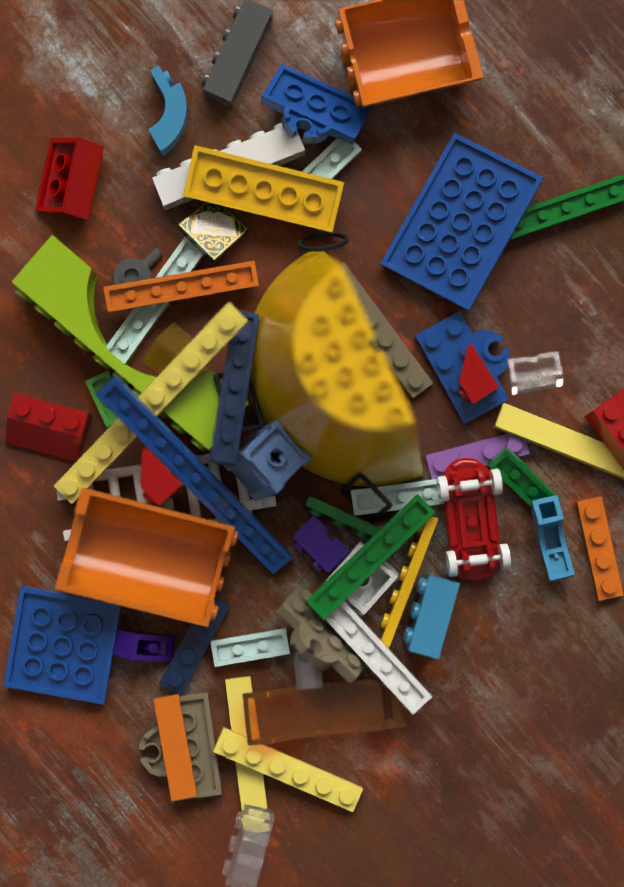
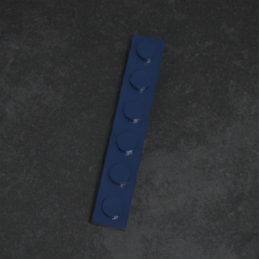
M244 311L239 312L248 322L228 342L209 458L211 463L234 467L237 461L260 314Z

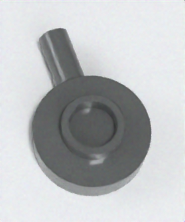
M155 248L143 261L137 258H127L121 261L113 273L114 284L151 279L152 274L149 268L163 254Z

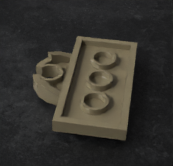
M298 585L276 610L294 628L290 645L296 646L300 654H303L310 648L314 655L308 662L316 666L317 671H323L332 666L351 684L358 677L366 663L337 631L306 603V600L312 594Z
M201 692L181 695L180 701L198 794L197 797L187 799L222 795L217 753L213 752L216 743L209 693ZM157 725L144 734L139 744V750H144L147 746L154 745L159 750V756L156 758L144 756L141 757L140 761L149 771L148 773L155 776H167Z

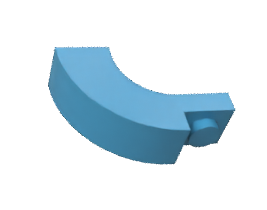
M158 65L151 69L150 72L165 99V111L160 121L148 130L162 156H165L179 143L186 130L188 105L180 82L172 86L174 82L167 70L162 72Z
M554 495L532 501L531 509L536 541L549 583L574 577L575 572L563 529L564 517L558 496Z

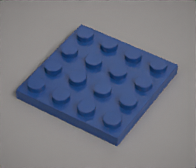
M24 585L20 586L3 687L104 705L122 606L80 595Z

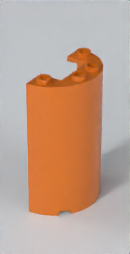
M81 487L75 510L76 514L55 589L208 627L210 620L215 621L218 606L214 605V597L216 591L221 592L224 577L220 576L222 567L228 566L231 554L228 552L229 547L235 546L238 531H234L235 526Z

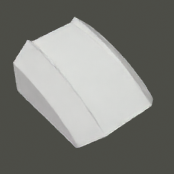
M360 540L328 579L365 543ZM385 561L344 601L357 615L364 616L397 579L399 573Z

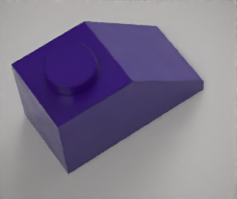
M117 629L113 655L129 660L171 662L175 636L138 630Z

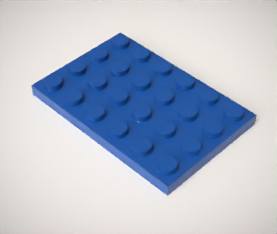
M454 133L380 263L381 266L470 312L544 181V177Z

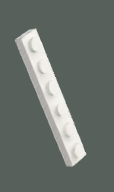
M345 601L325 619L412 714L417 712L432 698V695Z

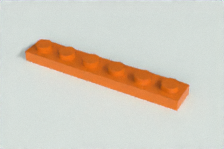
M255 261L105 286L103 289L109 313L257 287L259 283Z

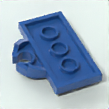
M283 64L280 65L262 95L260 102L283 113L281 120L283 129L292 139L296 135L297 128L305 129L307 132L304 133L302 143L305 144L319 143L331 135L353 145L372 109V106L366 108L356 107L352 95Z
M459 311L415 336L464 424L509 400L497 379L509 363V347L503 349L499 356H492L488 352L490 343L501 342L504 339L501 335L489 330H480L472 333ZM471 344L499 386L498 389L474 404H471L470 401L465 403L457 390L461 388L459 378L466 348Z

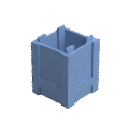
M278 420L264 426L262 429L256 430L249 436L250 440L238 451L235 467L223 465L228 471L231 470L250 491L249 495L254 501L278 493L284 487L283 484L299 468L305 466L312 459L305 451L302 452L285 433L283 425ZM271 456H272L277 462H272L271 459H270Z

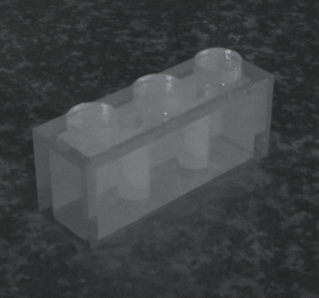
M244 804L242 813L237 812L234 827L238 828L236 836L231 835L228 851L232 852L230 860L225 859L222 874L226 875V886L257 887L274 823L273 810Z

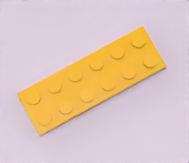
M194 145L183 196L333 232L344 182Z

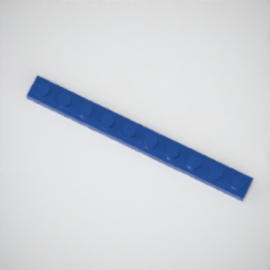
M117 375L97 392L96 396L223 524L235 526L234 531H238L237 538L273 574L292 559V554Z

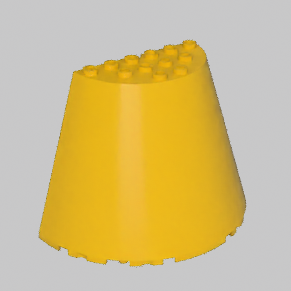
M324 251L308 252L302 255L277 276L261 298L254 313L260 314L251 367V378L264 420V426L278 420L283 425L285 433L302 452L305 451L312 458L302 467L328 480L347 484L355 475L363 473L376 487L399 484L423 476L414 418L383 352H375L371 348V340L375 337V334L343 266ZM248 386L250 399L255 409L250 386ZM361 478L353 484V486L368 487Z

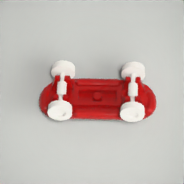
M461 458L453 461L445 469L443 476L437 477L438 497L440 502H444L449 551L445 552L447 572L449 577L459 576L468 582H480L493 576L498 570L499 565L502 570L511 569L508 544H500L494 497V495H499L503 492L501 473L499 469H492L489 472L484 464L473 458Z

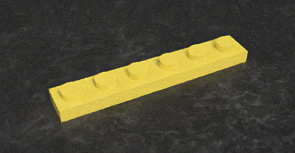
M225 727L222 728L213 752L351 812L354 811L363 791V788L357 784Z

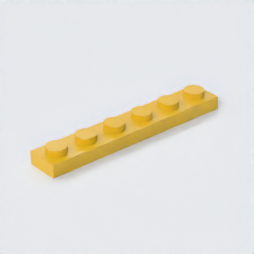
M433 516L416 531L420 534L417 542H412L409 547L407 556L411 558L408 566L403 565L398 576V580L401 581L398 590H393L389 600L392 608L390 613H385L382 618L380 627L383 628L379 639L388 649L436 527L438 518Z

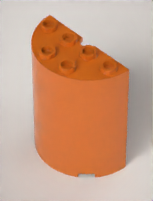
M373 0L339 8V18L335 19L337 33L342 34L341 59L343 66L347 67V83L349 90H354L353 97L356 107H371L481 81L484 78L474 38L470 32L464 0Z

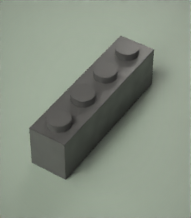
M244 0L242 5H237L233 14L235 21L232 27L226 28L222 38L224 45L221 50H216L212 59L213 69L211 73L207 72L201 84L204 87L203 91L206 97L231 108L273 20L272 9L252 0Z

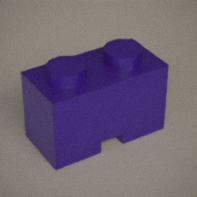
M313 515L292 536L295 539L292 544L302 554L307 551L313 557L310 562L320 572L325 569L329 573L350 550L336 536L331 540L325 534L328 528Z

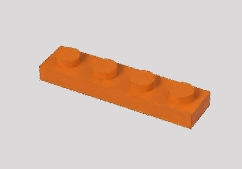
M602 496L575 501L597 600L601 601L624 596Z

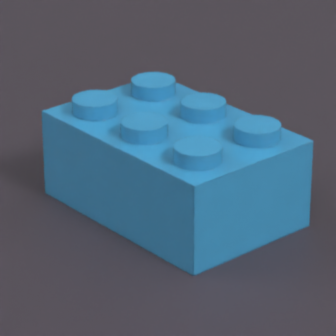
M425 573L424 578H419L416 589L419 593V598L417 602L413 601L409 614L412 618V623L410 627L406 626L402 639L408 651L439 659L460 585L458 582Z

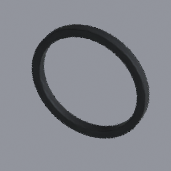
M343 233L315 234L299 240L298 248L309 252L333 250L348 244L349 237ZM337 237L344 239L337 244L329 246L309 247L303 245L305 242L318 238Z

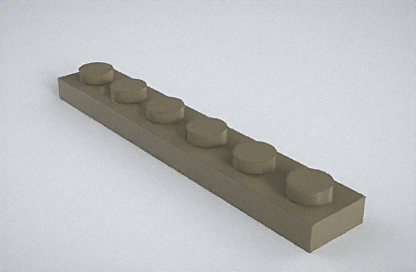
M343 261L340 265L343 266L375 334L371 343L378 352H383L390 369L413 399L432 385L433 382Z

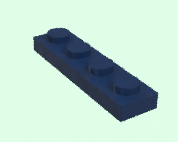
M214 597V605L218 606L215 621L210 620L208 627L191 623L159 683L180 696L183 694L230 606Z

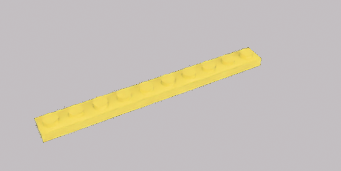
M227 303L138 398L158 416L242 329L248 320L231 303ZM118 418L64 474L54 487L73 504L79 498L81 487L88 489L137 436Z

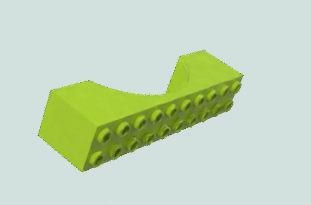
M51 235L13 279L12 283L17 286L14 291L30 304L35 301L37 304L34 308L49 320L52 318L56 319L54 325L69 337L71 334L76 336L73 341L88 353L92 350L95 353L93 358L106 369H109L111 366L115 370L112 375H117L126 385L131 383L134 386L132 392L139 397L157 377L134 370L125 365L108 350L95 314L94 295L99 275L57 238ZM210 369L197 374L159 414L165 419L167 416L172 418L174 421L171 425L181 434L185 435L188 432L193 436L191 442L201 451L206 449L211 451L219 403L214 381L216 374ZM246 400V404H245V411H244V413H245V412L249 409V407L251 406L250 403H249L247 400Z

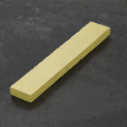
M505 403L501 405L494 428L624 479V470L603 442Z
M251 676L225 679L231 730L259 742ZM236 762L244 832L269 830L270 822L264 775Z

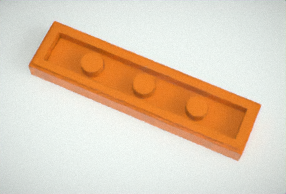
M174 694L154 698L171 801L197 797L180 695Z

